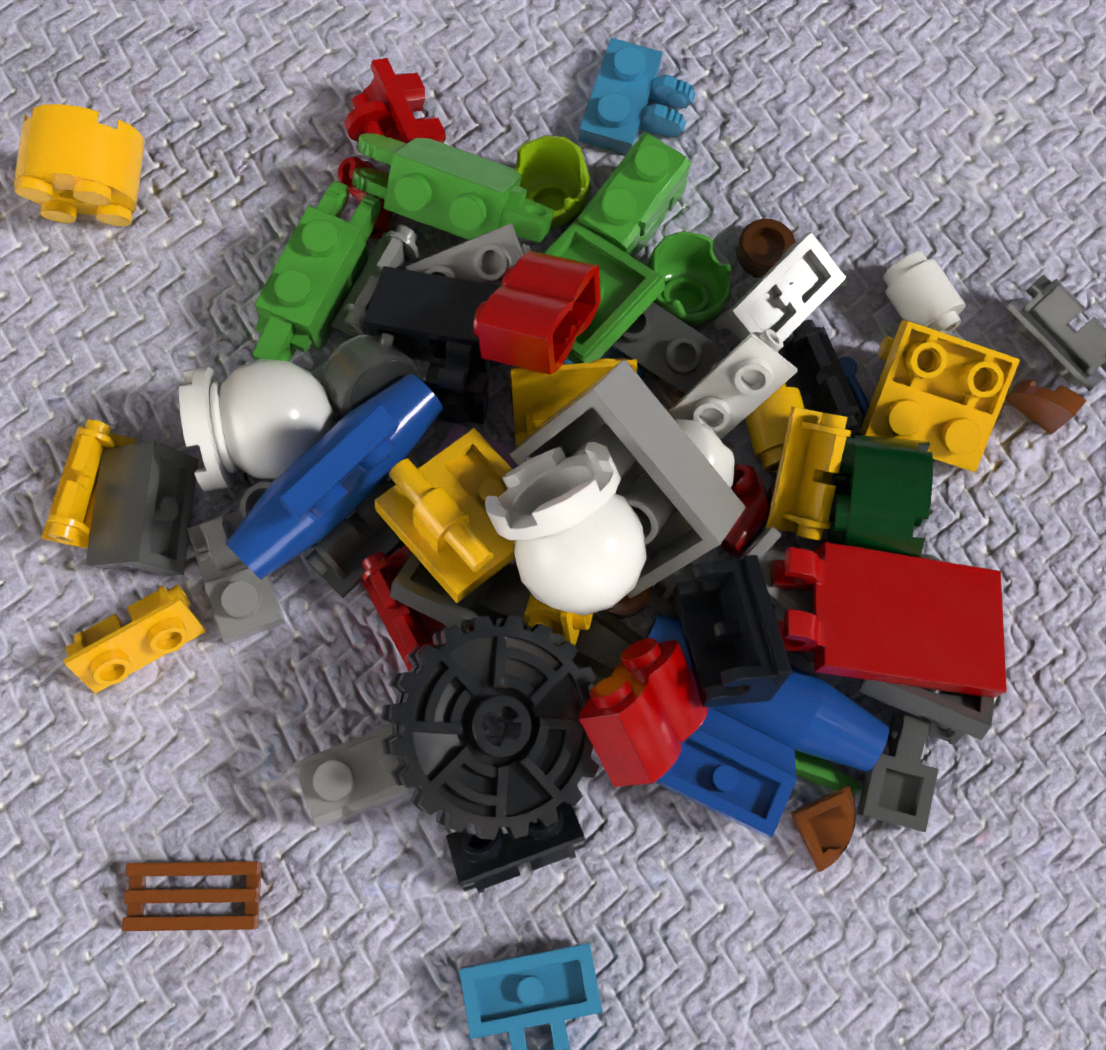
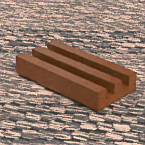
M262 862L127 863L126 877H129V890L124 892V904H128L127 917H123L122 931L258 929ZM246 875V888L145 890L146 876ZM245 902L244 915L144 916V904Z

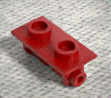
M405 545L388 557H386L384 552H377L364 559L361 564L365 572L361 577L363 579L362 583L407 670L410 671L412 665L407 655L416 646L422 647L428 644L434 647L432 634L445 628L446 625L390 598L392 582L412 554L411 550Z

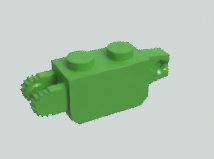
M365 133L359 136L358 152L367 157L374 158V160L391 165L390 173L366 167H359L353 173V186L356 189L362 190V192L366 191L368 194L384 199L383 209L468 240L508 224H513L518 237L538 243L544 239L545 235H548L555 210L525 198L527 190L520 187L522 176L515 169L433 139L414 138L406 144L384 137V135Z
M333 181L330 187L327 188V192L323 195L317 208L308 205L254 304L260 315L255 329L258 333L262 334L252 354L254 360L271 359L290 362L297 350L305 353L310 347L319 351L326 345L334 330L331 328V324L367 263L369 253L366 242L381 212L382 201L379 198L366 194L350 222L340 219L349 199V187L338 181Z

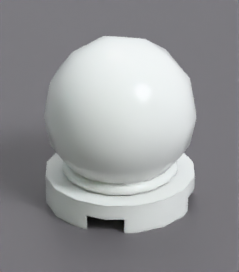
M258 359L237 367L223 383L218 380L214 370L210 367L189 369L182 372L186 383H188V385L179 386V405L186 447L195 445L200 447L206 469L196 470L194 474L204 491L232 488L235 481V473L238 469L256 478L277 479L332 428L333 407L326 388L309 371L289 361Z
M587 442L585 447L587 454L566 458L561 447H558L527 460L502 478L507 490L499 498L497 496H487L485 499L486 512L497 534L508 540H514V555L521 581L533 596L554 609L583 616L612 608L633 590L647 558L643 527L639 517L626 499L616 494L621 481L620 475L607 446L596 442Z

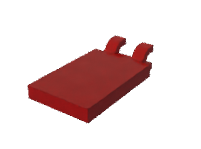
M825 542L816 549L815 553L806 549L789 547L785 551V561L775 559L771 563V587L813 592V614L788 609L784 612V621L777 620L786 651L814 653V672L995 698L1007 692L1001 571Z

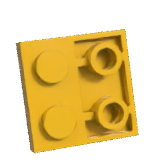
M901 320L895 338L885 336L879 346L877 356L885 360L886 363L859 433L865 436L929 441L928 451L933 453V459L976 473L1020 359L910 321Z
M475 428L418 469L408 458L398 462L389 472V477L396 485L374 500L376 512L456 603L515 559L514 540H508L497 534L485 507L487 496H497L499 498L507 490L502 478L513 469Z

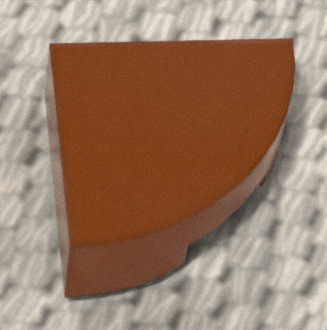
M1037 380L1019 382L1006 396L1005 400L1050 435L1074 417L1087 401L1081 395L1062 385L1058 386L1055 391L1037 387Z
M850 785L790 812L818 872L825 870L836 862L852 838L856 823V805Z

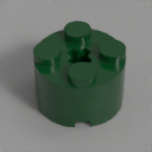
M854 434L852 437H846L839 474L833 473L832 485L836 486L834 493L836 500L834 515H830L829 522H831V527L828 529L827 542L920 558L925 538L913 537L914 527L921 526L923 519H929L933 483V453L928 451L930 442Z

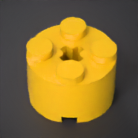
M63 104L36 106L32 109L31 119L25 113L22 121L14 177L15 193L41 205L40 215L52 221L74 223L76 222L77 214L96 215L97 220L108 225L129 226L132 223V215L137 208L145 145L142 134L130 124L119 119L117 130L98 123L99 112L88 108Z

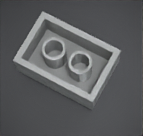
M625 359L544 421L509 454L519 466L531 458L561 447L565 457L568 458L579 454H587L585 450L587 442H596L607 446L621 478L616 494L626 499L639 517L643 527L647 558L635 588L627 594L630 599L719 546L746 508Z

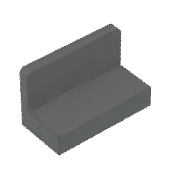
M156 441L103 450L86 564L98 569L133 566L164 576L184 575L189 540L187 528H190L196 484L194 473L198 469L199 459Z

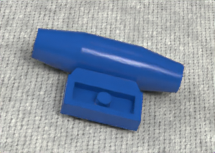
M409 373L347 413L272 482L225 544L262 580L325 538L389 478L390 470L398 462L407 458L443 410L439 399L424 382Z
M658 614L645 639L653 638L656 639L657 643L677 640L692 670L680 620ZM790 664L792 669L791 675L771 701L709 707L708 714L701 726L681 743V752L676 762L655 783L765 838H771L775 833L798 778L796 777L795 751L868 772L877 763L884 750L889 735V726L826 681Z

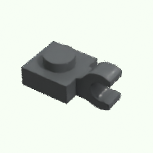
M905 713L902 714V717L893 715L888 735L889 754H881L874 767L870 771L865 772L856 815L915 831L926 832L939 770L920 764L929 730L928 719Z

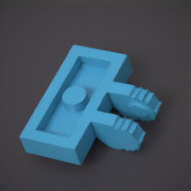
M611 38L579 128L578 141L626 155L635 144L639 130L677 138L680 133H683L686 121L683 114L673 110V108L668 109L667 106H673L675 109H687L690 104H693L696 94L692 87L693 85L688 84V81L678 80L676 77L669 75L657 77L661 67L663 52ZM649 101H650V102L657 103V104H653V105L648 106Z
M589 942L459 968L470 1039L509 1032L511 1050H531L527 1046L524 1028L550 1023L553 1038L551 1050H570L565 1020L603 1013Z

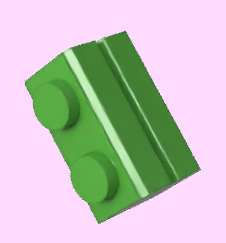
M643 133L578 217V222L636 259L665 220L668 211L674 208L684 194L691 162L686 156L649 133Z

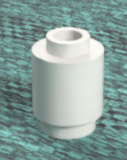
M917 251L904 257L884 273L882 278L888 286L885 294L902 320L910 321L945 334L950 333L962 322L958 314L963 311L966 304L935 259L928 260L923 251Z

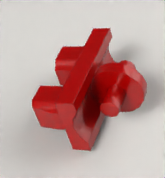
M388 58L372 60L370 68L374 78L370 85L363 90L362 94H357L352 98L351 102L354 109L348 113L344 120L348 136L359 142L361 134L372 133L384 135V137L406 144L414 138H428L444 143L446 133L439 117L415 119L413 112L422 110L426 99L425 87L418 72L395 74Z

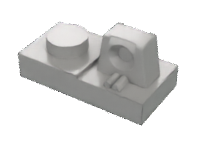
M240 510L187 528L221 639L226 644L286 623L270 575L260 580L225 544L243 521Z

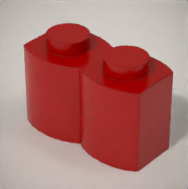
M534 251L525 253L515 265H511L506 270L502 287L498 288L487 301H483L477 308L473 329L475 336L479 338L481 357L549 375L555 373L567 359L576 336L581 335L588 328L601 302L599 265Z
M648 638L630 645L621 653L622 661L616 666L610 677L603 679L591 689L589 693L591 698L586 702L579 715V720L614 787L653 784L661 778L679 757L682 748L681 743L701 726L709 710V707H702L695 677L678 641L671 640L657 643L656 639Z

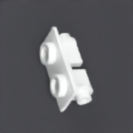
M769 328L762 333L753 332L669 410V413L675 418L695 420L700 424L711 427L721 440L796 374L797 368L778 353L783 347V341L777 333Z

